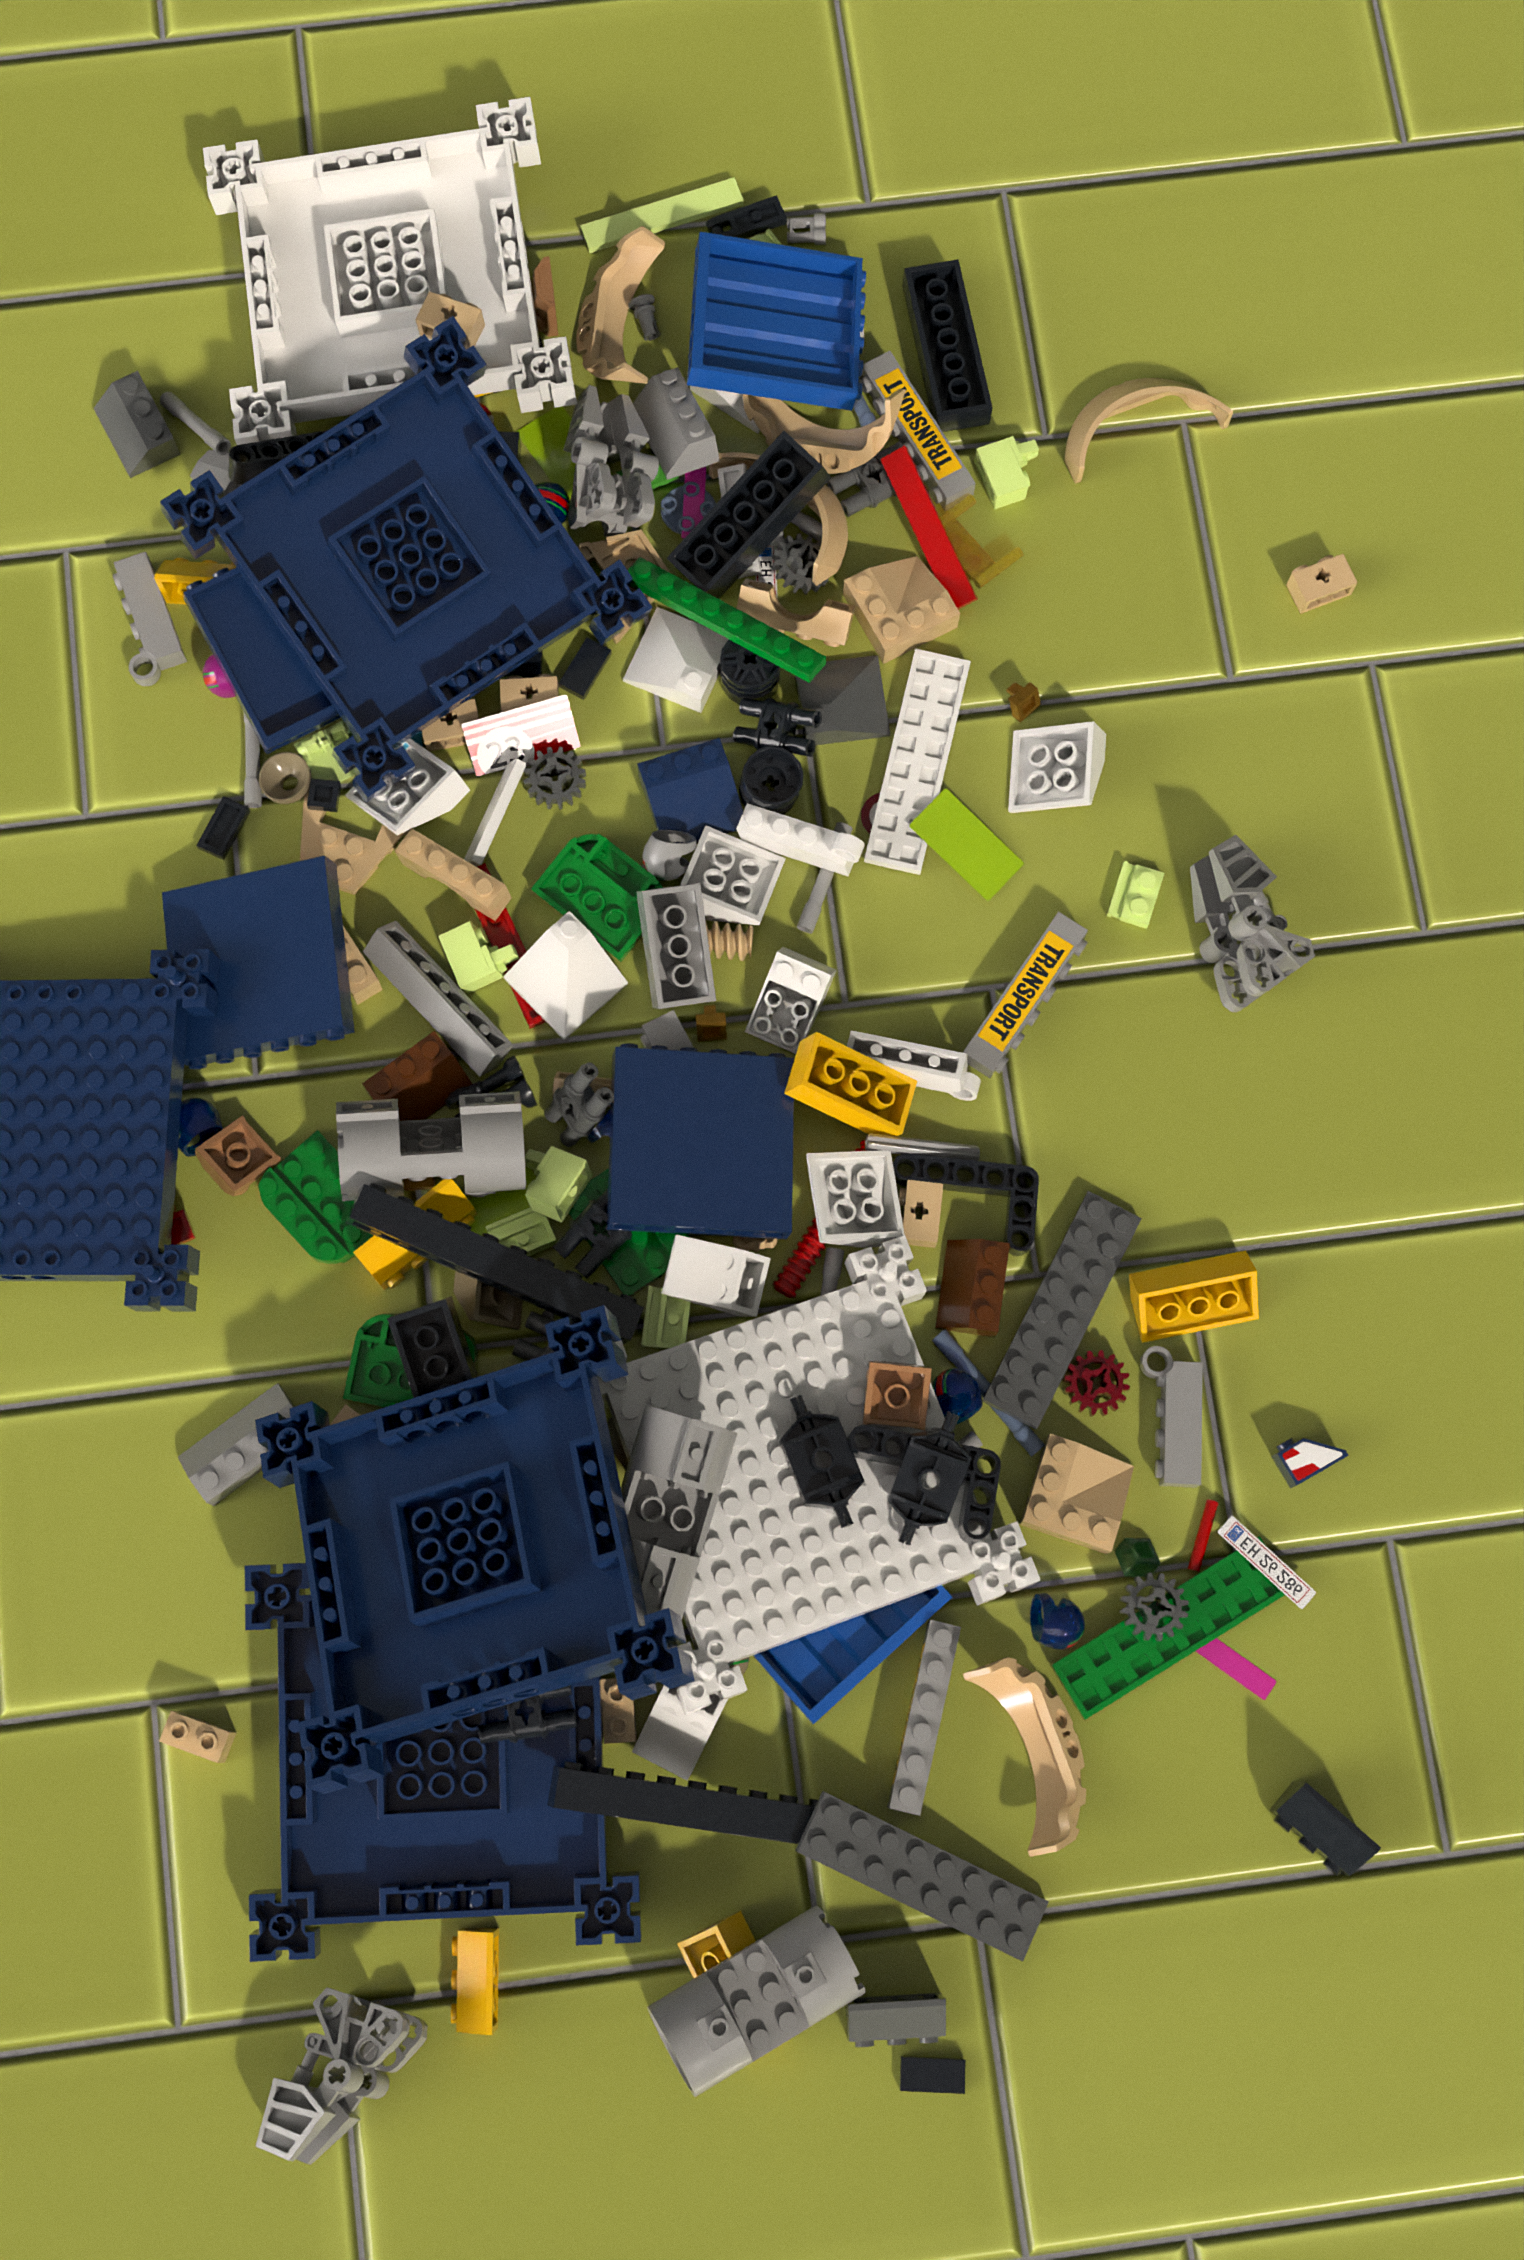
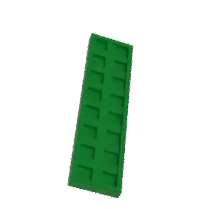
M1257 1537L1264 1544L1261 1537ZM1236 1550L1174 1588L1175 1590L1184 1589V1592L1179 1597L1180 1600H1188L1189 1604L1182 1606V1611L1188 1613V1617L1179 1618L1183 1628L1177 1629L1173 1627V1637L1169 1638L1163 1633L1162 1641H1156L1154 1634H1152L1151 1638L1146 1641L1143 1639L1144 1632L1141 1631L1139 1634L1133 1635L1132 1631L1135 1626L1133 1624L1125 1626L1124 1622L1126 1619L1050 1666L1083 1720H1086L1285 1596V1594ZM1166 1593L1164 1596L1169 1604L1174 1605L1171 1596ZM1156 1600L1147 1605V1607L1152 1609L1151 1614L1164 1610L1156 1605ZM1137 1611L1135 1614L1138 1620L1142 1623L1143 1617L1141 1613ZM1162 1617L1159 1619L1156 1628L1165 1626L1171 1618Z

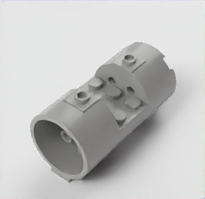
M520 1091L459 1095L460 1117L400 1121L398 1099L336 1102L338 1161L342 1201L355 1200L360 1188L364 1184L369 1186L370 1183L384 1187L387 1190L386 1194L398 1198V1196H404L403 1179L409 1178L412 1181H422L427 1177L438 1176L442 1179H453L458 1175H463L465 1195L473 1197H485L488 1194H495V1191L525 1190V1151Z
M645 1406L621 1485V1491L647 1613L650 1614L670 1608L682 1619L738 1433L697 1419Z
M815 1905L647 2006V2010L665 2048L694 2097L712 2088L865 1994L864 1985L862 1983L857 1985L854 1979L860 1974L834 1926L822 1922L821 1919L825 1917V1914L819 1906Z

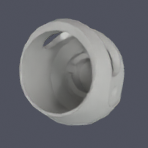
M654 831L649 837L642 854L646 870L662 881H671L679 878L686 872L689 865L688 860L681 856L692 852L696 848V838L682 831Z

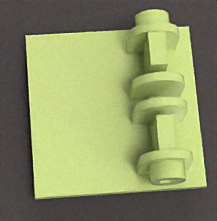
M343 720L294 744L299 755L307 762L313 779L342 782L356 775L354 770L345 774L332 756L333 748L350 737H354Z

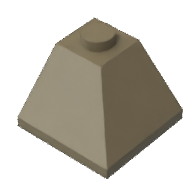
M455 1271L453 1292L469 1320L520 1330L523 1300Z

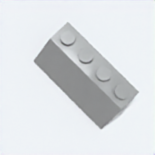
M679 368L666 370L652 376L633 405L650 437L647 443L654 456L658 458L659 466L666 479L668 480L719 462L715 434Z
M700 883L636 891L652 1008L664 1009L716 1001Z
M278 1383L178 1456L188 1478L206 1503L215 1506L262 1471L260 1454L269 1451L258 1443L255 1420L277 1412L285 1418H290L289 1409L295 1407Z

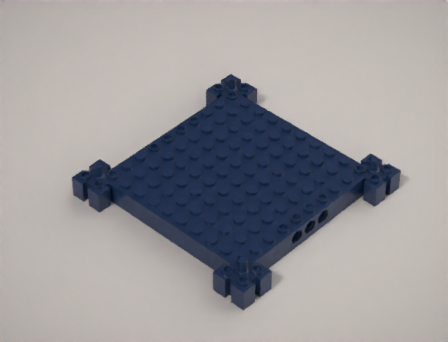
M454 316L434 327L431 341L423 334L405 346L403 357L415 373L413 377L224 496L223 488L212 472L208 470L190 482L191 492L186 496L178 489L160 501L161 511L174 530L183 526L181 539L195 560L215 548V538L350 729L354 737H350L333 748L332 756L345 774L354 770L357 776L353 779L352 784L365 803L385 791L387 784L384 780L388 777L395 784L414 771L416 765L403 746L394 750L396 747L589 619L593 618L589 628L602 646L621 633L625 627L622 623L624 620L631 627L646 617L653 608L640 588L632 593L628 586L633 578L620 559L601 571L599 576L596 575L478 403L468 385L484 376L487 364L474 345L465 349L464 344L467 335Z
M175 949L151 950L150 974L156 979L0 980V1281H126L124 1306L143 1312H160L162 1306L172 1312H196L198 1287L189 1283L190 1275H199L200 1251L190 1245H171L188 1013L193 1017H217L218 993L210 987V982H219L221 959L210 949H186L185 958Z
M605 1305L581 1312L582 1321L574 1323L569 1317L545 1324L549 1347L554 1351L550 1354L333 1425L329 1423L328 1412L313 1401L290 1408V1418H285L277 1412L255 1420L258 1443L269 1451L260 1454L263 1478L279 1488L295 1484L329 1718L321 1715L298 1722L302 1749L311 1752L313 1759L304 1761L308 1788L322 1794H327L347 1788L348 1778L363 1783L385 1776L381 1750L373 1747L374 1745L611 1672H615L619 1692L630 1700L657 1693L655 1685L657 1682L671 1689L695 1681L690 1656L677 1647L680 1644L687 1643L681 1617L670 1608L647 1614L597 1377L599 1376L604 1382H608L629 1375L624 1352L615 1343L621 1341L617 1318Z
M306 1563L283 1564V1574H276V1564L245 1566V1591H254L255 1604H245V1630L277 1628L281 1836V1888L259 1889L249 1894V1921H259V1929H256L249 1935L250 1962L276 1961L282 1955V1950H289V1960L315 1959L321 1953L320 1926L311 1927V1925L585 1912L577 1913L575 1917L576 1946L602 1944L603 1934H615V1944L641 1942V1910L631 1911V1902H640V1872H614L613 1882H608L606 1815L558 1809L547 1805L554 1766L563 1767L564 1761L583 1764L582 1770L595 1772V1766L604 1767L601 1676L572 1684V1695L547 1699L542 1704V1709L546 1713L574 1708L577 1720L576 1728L549 1732V1736H546V1738L540 1736L518 1740L515 1744L510 1742V1740L481 1744L478 1725L507 1720L506 1718L509 1716L508 1710H505V1707L491 1709L374 1745L373 1747L381 1750L385 1776L363 1783L348 1778L347 1788L322 1794L307 1787L304 1761L313 1759L311 1752L302 1749L298 1722L321 1715L329 1718L311 1595H305V1589L310 1588ZM522 1700V1706L517 1709V1713H523L528 1723L529 1714L534 1711L533 1706L528 1707L526 1701Z

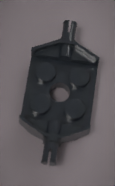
M802 1395L797 1396V1398L794 1397L790 1399V1402L796 1413V1422L784 1434L779 1443L783 1445L805 1500L804 1505L833 1509L836 1512L841 1528H845L847 1525L850 1526L854 1522L847 1508L849 1505L848 1500L862 1485L864 1479L855 1456L848 1445V1439L839 1417L828 1414H812L811 1411L808 1412ZM824 1451L830 1455L832 1461L829 1467L822 1468L815 1463L814 1457L817 1452Z
M947 1411L942 1428H939V1430L911 1433L910 1435L911 1440L890 1495L887 1496L888 1502L904 1519V1527L898 1538V1541L901 1543L905 1541L906 1545H911L916 1528L919 1529L920 1526H936L948 1521L971 1461V1456L954 1438L955 1434L953 1432L960 1417L956 1413L953 1415L951 1411ZM927 1472H934L939 1477L938 1484L933 1488H926L921 1484V1478Z

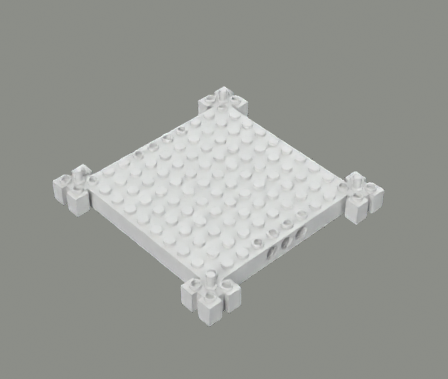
M530 97L508 100L509 107L500 109L498 102L476 105L479 129L265 162L257 139L237 142L236 150L227 151L225 144L203 148L204 163L208 176H206L207 191L215 214L238 212L258 392L254 393L252 386L229 389L231 410L235 419H232L234 439L237 445L295 436L297 433L294 423L355 414L413 377L415 373L403 356L405 346L420 337L415 319L429 291L436 294H446L453 300L462 303H472L482 310L485 327L475 348L487 366L484 376L468 385L473 395L516 389L521 413L544 410L543 402L553 401L555 408L577 404L566 336L544 340L545 347L540 348L513 164L518 162L519 167L541 164Z
M905 1235L883 1242L876 1255H874L872 1247L849 1254L844 1264L853 1284L851 1286L626 1363L629 1374L627 1376L604 1382L597 1376L602 1401H607L628 1462L645 1406L697 1419L738 1433L683 1614L695 1647L693 1651L690 1642L677 1646L690 1656L695 1679L694 1682L684 1684V1686L676 1690L685 1715L708 1707L711 1704L709 1695L718 1693L720 1701H724L748 1690L739 1665L729 1668L728 1664L973 1573L975 1578L970 1580L968 1585L977 1606L1006 1594L1004 1585H1008L1012 1593L1040 1581L1032 1557L1022 1559L1019 1550L1027 1544L1018 1521L993 1530L976 1544H968L960 1538L958 1524L966 1480L963 1479L947 1523L916 1528L911 1545H906L905 1541L904 1543L898 1541L904 1527V1519L887 1500L900 1466L855 1457L864 1482L848 1500L849 1505L847 1508L854 1524L841 1528L836 1512L833 1509L804 1505L805 1500L783 1445L779 1443L784 1434L796 1422V1413L790 1399L802 1395L808 1412L839 1417L848 1438L855 1427L865 1425L862 1422L866 1372L869 1361H888L924 1366L901 1308L903 1305L922 1299L927 1292L919 1269L909 1271L908 1266L914 1257ZM622 1341L615 1342L624 1352L625 1360H627V1354ZM930 1382L925 1431L900 1426L868 1425L911 1434L939 1430V1428H942L945 1418ZM856 1435L854 1437L858 1447H869V1440L866 1436ZM885 1442V1448L890 1454L897 1455L900 1453L899 1445L896 1442ZM817 1452L814 1457L815 1463L819 1467L827 1468L831 1465L832 1460L827 1452ZM929 1472L925 1473L921 1478V1484L926 1488L935 1487L939 1481L937 1474ZM972 1492V1497L977 1502L974 1492ZM974 1520L968 1521V1530L974 1535H980V1524Z

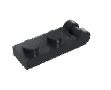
M776 195L712 217L706 222L709 233L745 239L765 232L767 229L771 230L787 224V217ZM729 226L730 230L724 232L723 228Z

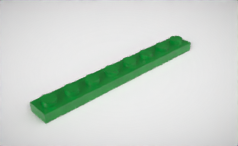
M641 557L628 569L633 578L629 586L637 590L640 588L644 594L808 683L813 680L826 664V656Z

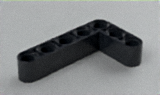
M328 430L234 446L229 451L228 476L234 483L243 485Z
M909 1153L901 1154L894 1160L895 1180L897 1184L906 1186L907 1180L941 1183L943 1184V1190L1008 1197L1004 1242L1010 1243L1009 1253L1013 1256H1022L1031 1248L1035 1235L1039 1176L1032 1167ZM901 1164H908L912 1167L913 1173L909 1176L901 1175L897 1167ZM937 1167L942 1171L943 1176L939 1179H933L928 1175L927 1169ZM967 1170L971 1173L972 1180L969 1182L959 1180L957 1172ZM990 1173L998 1174L1002 1179V1183L999 1185L990 1184L987 1180V1175ZM1025 1176L1030 1179L1032 1186L1022 1188L1017 1184L1016 1178ZM1017 1205L1025 1206L1029 1211V1216L1024 1218L1018 1217L1014 1212V1207ZM1015 1234H1020L1025 1237L1027 1244L1024 1247H1018L1013 1244L1011 1237Z
M859 1425L851 1431L847 1439L848 1445L856 1458L901 1466L911 1440V1434L870 1425ZM856 1435L866 1436L869 1440V1447H858L854 1437ZM885 1442H896L899 1445L900 1453L897 1455L890 1454L885 1448ZM961 1444L971 1456V1461L964 1476L966 1481L958 1534L964 1542L976 1544L983 1540L991 1530L1001 1461L999 1456L991 1450ZM984 1459L988 1461L991 1466V1472H981L977 1466L978 1460ZM973 1490H980L985 1494V1504H979L974 1501L972 1497ZM974 1520L980 1524V1535H974L968 1530V1521Z

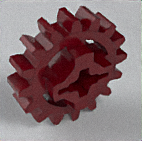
M1091 1350L1087 1351L1085 1360L1078 1355L1075 1358L1077 1366L1069 1364L1067 1368L1072 1375L1063 1377V1381L1070 1383V1386L1064 1389V1393H1072L1073 1395L1069 1401L1070 1405L1078 1402L1080 1404L1078 1412L1081 1413L1084 1409L1088 1408L1091 1417L1096 1414L1097 1410H1100L1102 1416H1106L1108 1414L1107 1407L1115 1412L1119 1408L1116 1401L1124 1403L1127 1399L1122 1392L1130 1390V1386L1123 1383L1129 1377V1373H1121L1120 1371L1124 1363L1114 1364V1354L1110 1355L1107 1359L1104 1358L1103 1350H1100L1096 1357L1093 1356ZM1090 1364H1100V1367L1095 1370L1083 1368ZM1110 1372H1112L1115 1377L1116 1385L1111 1383L1109 1375ZM1101 1373H1103V1375L1100 1378V1385L1102 1387H1099L1092 1394H1090L1091 1390L1093 1389L1092 1380H1094ZM1077 1381L1082 1384L1083 1395L1078 1390ZM1100 1396L1110 1399L1103 1403L1093 1402L1096 1397Z

